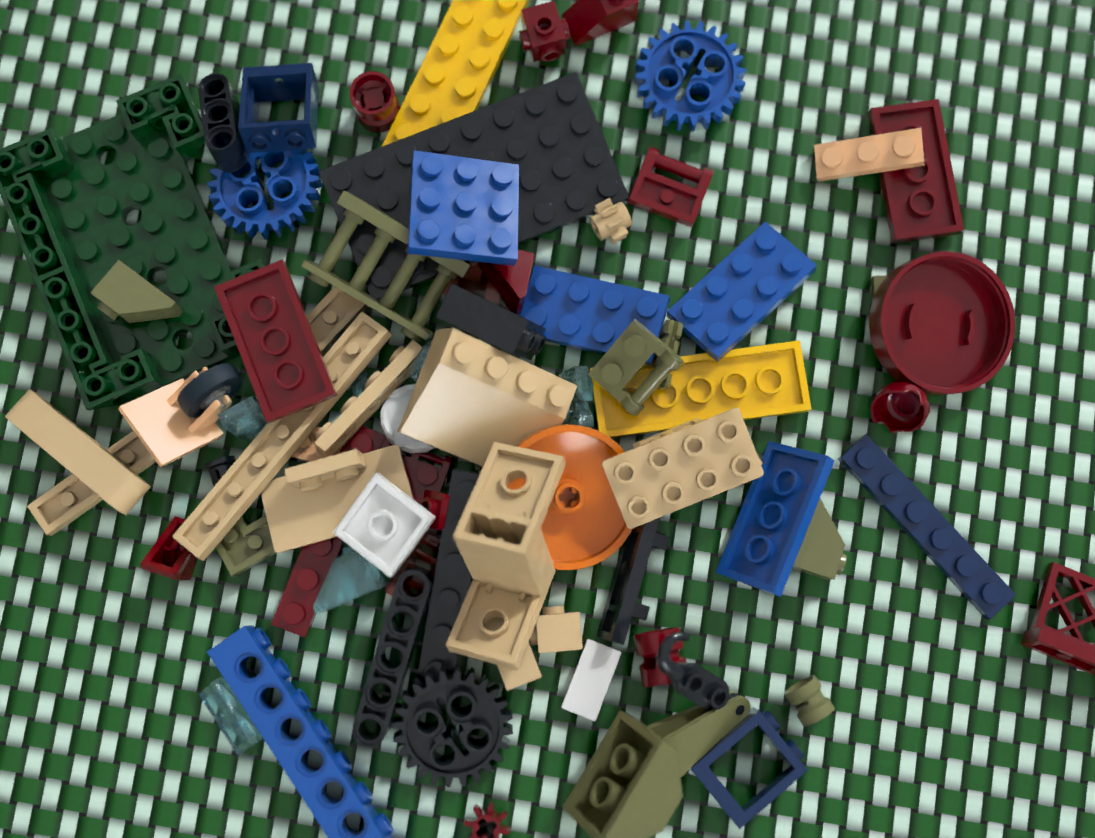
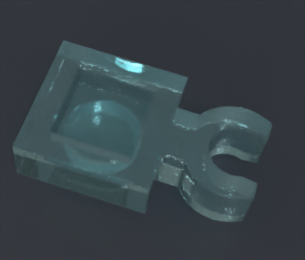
M574 366L559 374V377L577 385L569 407L568 423L593 427V414L588 406V402L593 401V381L588 375V366Z

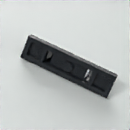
M660 518L633 528L623 543L597 637L624 645L632 617L647 620L650 607L636 603L651 549L667 550L670 537L657 532Z

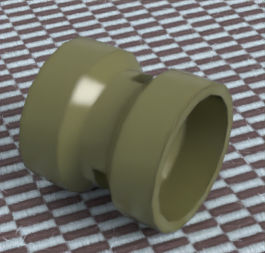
M816 675L804 678L784 691V695L789 703L796 706L798 710L797 717L803 726L812 725L824 719L835 710L831 700L824 697L820 691L822 685Z

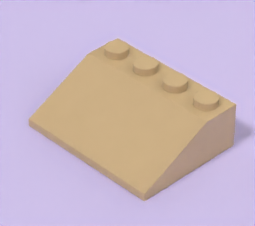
M454 328L438 329L397 432L483 467L494 442L517 446L523 439L541 429L562 425L577 385Z

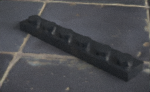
M455 468L452 470L448 493L450 498L444 529L441 534L417 680L423 684L426 683V671L429 670L436 678L439 677L440 667L444 666L448 675L453 674L454 668L458 663L459 654L450 652L446 647V643L470 588L472 576L453 535L479 478L480 473Z

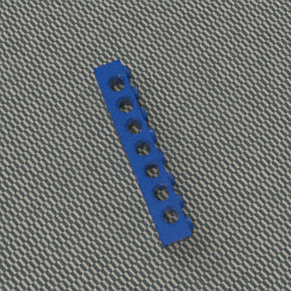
M254 625L244 626L210 649L207 653L327 837L393 838L391 833L394 832L391 822L384 813L381 812L378 815L370 803L373 800L371 792L362 781L357 783L352 776L350 760L342 750L337 752L329 741L332 738L329 728L321 719L316 721L309 710L312 706L309 698L302 689L296 690L290 682L291 672L286 663L281 658L275 659L268 647L271 646V641L260 627L256 629ZM251 656L256 657L261 663V671L256 677L250 675L246 669V663ZM270 687L276 688L281 694V703L278 707L271 706L266 700V693ZM289 718H294L300 722L302 726L300 737L295 738L288 734L286 723ZM308 750H316L321 754L323 759L321 768L309 766L306 761ZM335 781L342 786L343 797L341 799H333L328 795L326 790L328 782ZM350 813L359 814L364 820V829L359 831L351 829L347 824V815Z

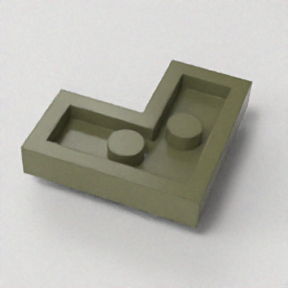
M242 515L216 546L231 576L235 577L276 553L266 515L249 525Z

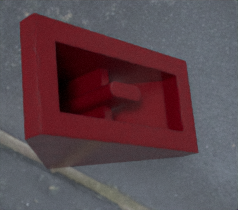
M518 250V260L515 266L477 262V265L510 310L517 315L520 314L527 293L535 253Z
M177 516L173 518L141 561V569L174 580H191L198 558L172 537L185 522V519Z

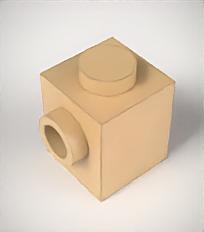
M564 606L542 607L543 615L538 616L530 637V644L538 645V653L583 650L580 612L565 613Z

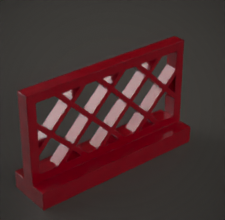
M1056 562L1049 563L1031 629L1024 632L1021 645L1095 675V643L1085 642L1077 628L1091 621L1095 629V610L1086 593L1095 590V579ZM1057 575L1069 580L1075 591L1074 594L1063 599L1061 598L1055 586ZM1078 597L1088 617L1074 622L1065 602ZM1057 607L1066 624V627L1059 630L1044 625L1048 610Z

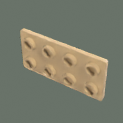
M738 408L729 409L705 420L695 418L631 444L633 449L602 461L603 469L628 529L635 528L764 475L763 468Z
M392 445L364 454L357 449L286 468L284 469L286 476L272 479L261 492L276 553L286 552L337 537L333 531L375 473H380L413 499L401 449L398 445Z

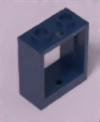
M312 63L243 68L238 129L246 153L317 148L319 87ZM305 99L304 120L258 123L259 102Z
M754 707L750 709L749 714L739 724L730 730L691 768L739 829L808 771L801 762L805 755L791 739L785 743L776 732L781 728L776 719L767 710L761 713ZM758 725L790 766L741 807L708 766Z

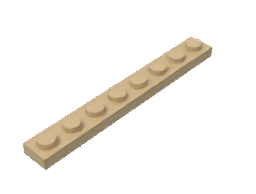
M361 312L323 357L338 396L272 423H267L172 537L197 558L205 561L392 336L389 330L364 312Z

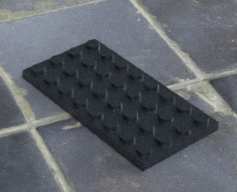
M577 72L318 171L340 225L345 218L343 212L346 208L337 204V201L342 192L347 191L408 227L411 161L414 150L518 164V245L594 215L595 205L608 198L611 199L613 205L629 200L628 192ZM364 220L362 225H357L348 241L358 267L376 237L374 231L377 227ZM397 238L393 244L389 242L365 284L370 296L375 299L381 300L407 255V252H405L407 244ZM426 257L424 262L420 261L404 290L434 279L439 272L436 270L439 263L429 257ZM464 260V261L468 262L469 264H472V263L476 262V261H467V260Z

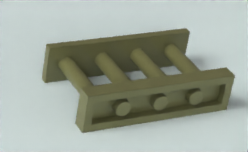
M343 191L337 201V204L346 208L343 212L345 216L320 263L317 264L314 261L304 260L301 267L310 271L307 277L324 287H327L330 283L403 326L401 332L417 342L421 338L425 340L431 339L434 332L424 327L450 280H455L457 275L466 278L473 265L459 259L407 254L381 301L373 298L362 289L389 242L393 244L397 238L407 244L408 227L355 195ZM364 220L377 227L374 231L376 237L349 283L331 271L357 225H362ZM426 257H429L439 263L436 268L439 272L414 316L410 319L393 309L419 262H424Z

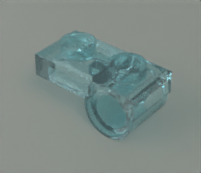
M256 394L217 414L223 427L245 443L248 441L252 442L268 423L265 420Z

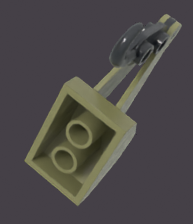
M675 632L668 635L659 645L656 660L659 669L668 676L674 689L697 705L648 726L620 709L562 807L592 838H649L662 832L683 798L681 777L750 712L749 700L735 691H729L728 684L721 678L696 663H675L670 659V650L676 642L689 641L690 636L686 633Z

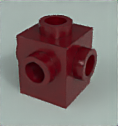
M555 1L522 9L523 30L519 31V37L523 51H530L532 61L542 60L543 62H549L565 54L566 40L570 39V31L566 19H560Z

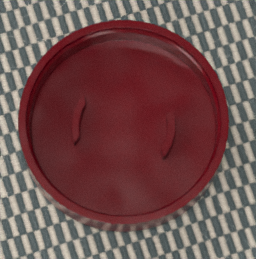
M941 251L929 253L905 262L884 279L871 305L869 331L875 354L892 378L896 381L911 382L921 388L927 395H948L978 388L993 378L1001 369L1013 345L1015 314L1005 285L986 264L963 253Z

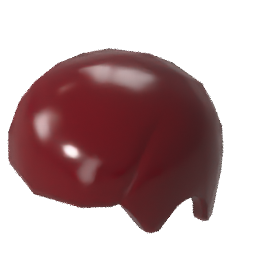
M894 381L878 391L870 405L872 421L874 423H883L890 433L912 432L924 425L930 413V406L925 392L911 382Z

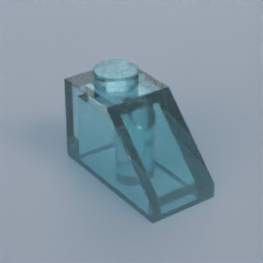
M350 546L343 548L342 552L344 555L334 559L314 603L313 609L315 614L327 612L388 587L389 584L385 574Z

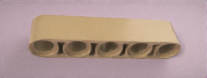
M31 389L5 415L11 423L104 501L124 515L131 511L151 487L69 418Z

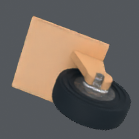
M230 363L219 364L210 369L203 367L202 371H194L186 381L183 378L120 406L119 411L161 468L223 436L224 433L216 424V421L232 404L230 398L240 389L243 379L236 368Z

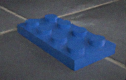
M765 221L667 311V318L682 323V331L710 357L719 362L816 271L817 265Z
M534 265L520 316L546 328L544 336H546V341L604 355L635 318L660 339L670 297L661 293ZM655 353L646 361L645 365H653Z
M768 441L761 459L764 475L754 479L751 483L716 573L781 597L833 467L834 460L827 455Z

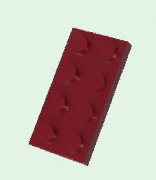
M939 99L871 108L868 112L872 135L921 128L925 166L879 173L892 244L961 234L964 231Z
M283 259L214 286L266 422L272 423L338 396Z

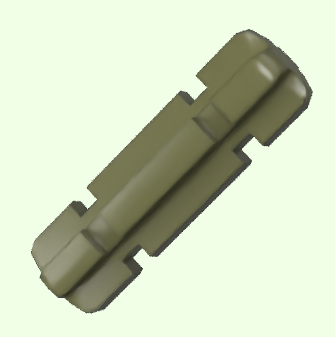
M666 320L661 333L663 338L660 340L677 354L680 343L677 340L681 337L683 324L674 320ZM657 355L654 368L661 362L660 357ZM669 374L656 389L667 390L670 387L672 374Z

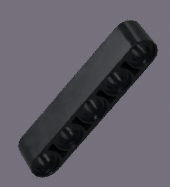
M415 566L409 568L397 580L353 724L352 733L354 739L364 747L377 746L383 741L391 728L396 705L400 699L432 593L434 579L429 570L424 567ZM416 575L423 580L424 591L422 593L415 594L408 589L406 583L409 576ZM406 611L410 613L413 618L412 628L405 629L397 624V612ZM395 647L399 649L403 656L402 662L395 664L388 661L385 655L386 648ZM375 684H387L392 692L391 697L387 699L379 697L375 692ZM368 718L376 720L380 724V733L373 734L365 729L364 720Z

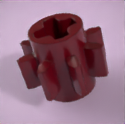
M494 801L489 803L488 808L482 810L479 805L475 804L473 807L474 814L476 815L475 819L465 818L464 825L472 827V832L469 833L467 838H499L500 833L505 835L510 833V827L502 825V820L506 818L508 812L504 810L498 813L494 810ZM484 818L487 823L495 822L493 833H490L487 829L479 830L482 822L481 819Z

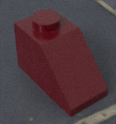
M577 0L561 15V18L566 19L571 40L576 47L636 22L639 1Z

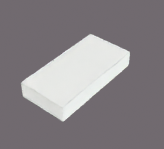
M587 638L561 708L596 721L622 652Z

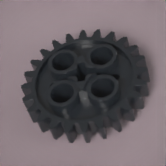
M459 665L455 666L453 674L448 675L445 667L441 666L439 677L436 678L428 670L425 674L426 683L423 684L415 678L412 683L415 693L404 690L402 699L406 703H397L395 712L400 716L393 718L392 727L400 730L394 733L393 742L403 743L398 749V756L410 754L406 767L409 769L418 764V778L423 777L427 772L432 773L431 784L435 785L440 776L445 777L447 787L451 786L453 778L456 777L459 778L462 786H466V776L470 774L478 782L480 781L481 768L489 773L493 772L491 759L498 762L503 761V753L499 748H510V740L506 735L513 734V725L506 722L512 719V711L503 709L508 705L507 696L496 698L500 692L498 683L488 688V675L484 674L479 680L474 679V668L472 667L466 676L461 675ZM457 696H466L472 702L467 707L461 708L455 706L452 700ZM437 698H443L453 725H459V737L467 750H469V753L464 754L462 752L456 732L452 726H447V714L440 703L437 702ZM424 712H432L438 719L430 724L424 723L419 719V715ZM480 728L485 730L487 735L482 739H473L468 733L473 729ZM444 744L451 746L454 751L448 755H441L436 752L435 748Z

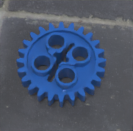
M686 20L683 30H679L678 26L672 23L670 34L660 28L657 36L658 40L649 37L647 42L648 48H641L639 57L642 60L636 61L635 70L639 73L635 74L634 84L641 85L638 87L637 97H646L643 108L647 109L654 106L652 118L655 119L660 115H664L665 127L672 120L676 121L677 131L681 130L684 123H688L691 132H694L698 122H701L706 130L709 128L711 118L720 124L723 119V113L731 115L734 108L732 104L739 103L742 96L739 92H743L746 82L741 80L745 76L746 68L739 67L744 57L743 55L733 56L737 44L733 43L728 46L725 44L728 37L727 33L719 38L714 36L716 26L711 27L708 32L703 31L702 21L698 23L696 29H691L689 21ZM684 51L689 57L680 58L675 52ZM703 51L705 54L698 64L695 75L691 77L681 101H676L675 98L682 88L684 78L689 75L698 53ZM706 66H716L720 70V72H709L706 69ZM668 79L675 85L673 87H665L659 81ZM700 94L705 98V101L696 102L690 95Z
M307 149L247 153V162L238 171L228 173L221 169H210L209 172L214 181L207 182V186L212 192L208 197L214 205V211L218 217H222L221 219L227 227L232 226L239 235L245 230L250 239H253L259 231L264 240H267L272 230L280 238L282 237V228L285 226L294 232L295 226L293 222L296 219L302 223L307 222L303 215L304 211L315 212V208L310 201L321 199L316 190L323 187L318 177L320 169L315 164L316 160L312 152H308ZM259 159H261L262 170L267 177L266 185L273 200L274 209L272 211L269 209L268 199L263 192L265 187L256 164ZM283 162L281 166L272 168L275 164ZM250 172L247 176L239 178L243 173ZM292 192L288 197L280 198L282 194ZM258 201L254 207L247 208L250 203Z

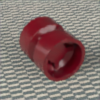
M368 71L360 74L353 80L349 92V97L358 120L368 131L373 133L386 132L390 130L400 110L393 84L386 75L377 71Z
M680 627L653 630L634 635L637 656L642 657L644 660L639 666L643 687L672 684L668 676L659 669L656 656L660 643L668 635L681 632ZM683 641L676 642L670 650L669 657L675 663H687L686 658L679 654V651L684 647Z

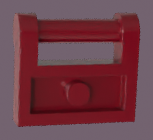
M650 147L629 197L628 204L692 228L714 170L706 167L704 170L659 154L660 150ZM654 167L696 182L698 186L695 189L653 173L652 170Z

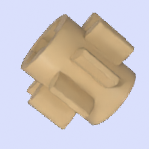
M610 198L596 204V209H594L595 215L591 216L589 220L598 239L602 241L609 237L611 243L615 244L626 238L628 234L626 228L632 225V219L625 205L622 202L613 205Z

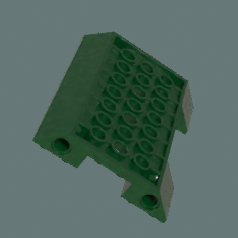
M182 74L116 100L121 114L67 137L61 138L49 128L0 149L1 198L85 408L89 411L126 404L183 378L186 380L194 371L200 374L203 367L210 369L241 356L214 286L262 268L264 264L261 259H258L235 270L231 268L187 164L204 144L205 139L202 119ZM106 151H116L117 155L113 163L109 165L101 164V157ZM133 210H140L142 217L139 223L132 226L127 225L126 217L128 213ZM120 260L150 283L154 273L166 271L167 281L164 285L156 288L174 300L184 312L180 317L128 323L120 316L112 320L96 307L100 301L90 292L114 264ZM184 332L192 333V345L184 350L178 349L176 342L179 335Z

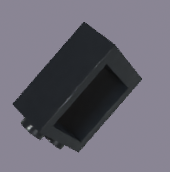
M451 284L436 316L506 352L528 360H532L534 355L537 356L541 352L546 341V336H544L546 328L454 284Z

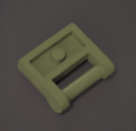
M635 318L588 375L617 399L626 411L633 416H638L644 409L643 403L672 370L677 371L684 361ZM655 353L660 357L661 362L636 391L631 394L624 387L652 354Z

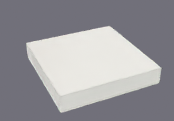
M375 473L333 533L391 578L394 577L436 519V516L380 473Z

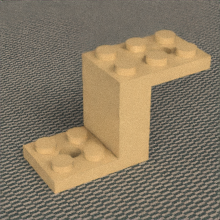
M498 442L493 443L453 535L473 581L446 643V647L450 652L515 670L519 669L556 572L541 531V526L566 465L564 456ZM518 478L526 480V484L520 489L511 490L507 488L510 482ZM494 617L504 619V624L500 629L496 631L486 629V624L490 619Z

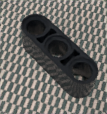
M212 73L201 79L198 84L204 139L219 169L228 173L235 172L246 164L248 157L238 129L240 104L227 77L220 73Z

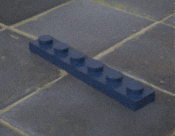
M867 434L863 435L838 458L846 469L985 619H992L1016 596L1011 588Z

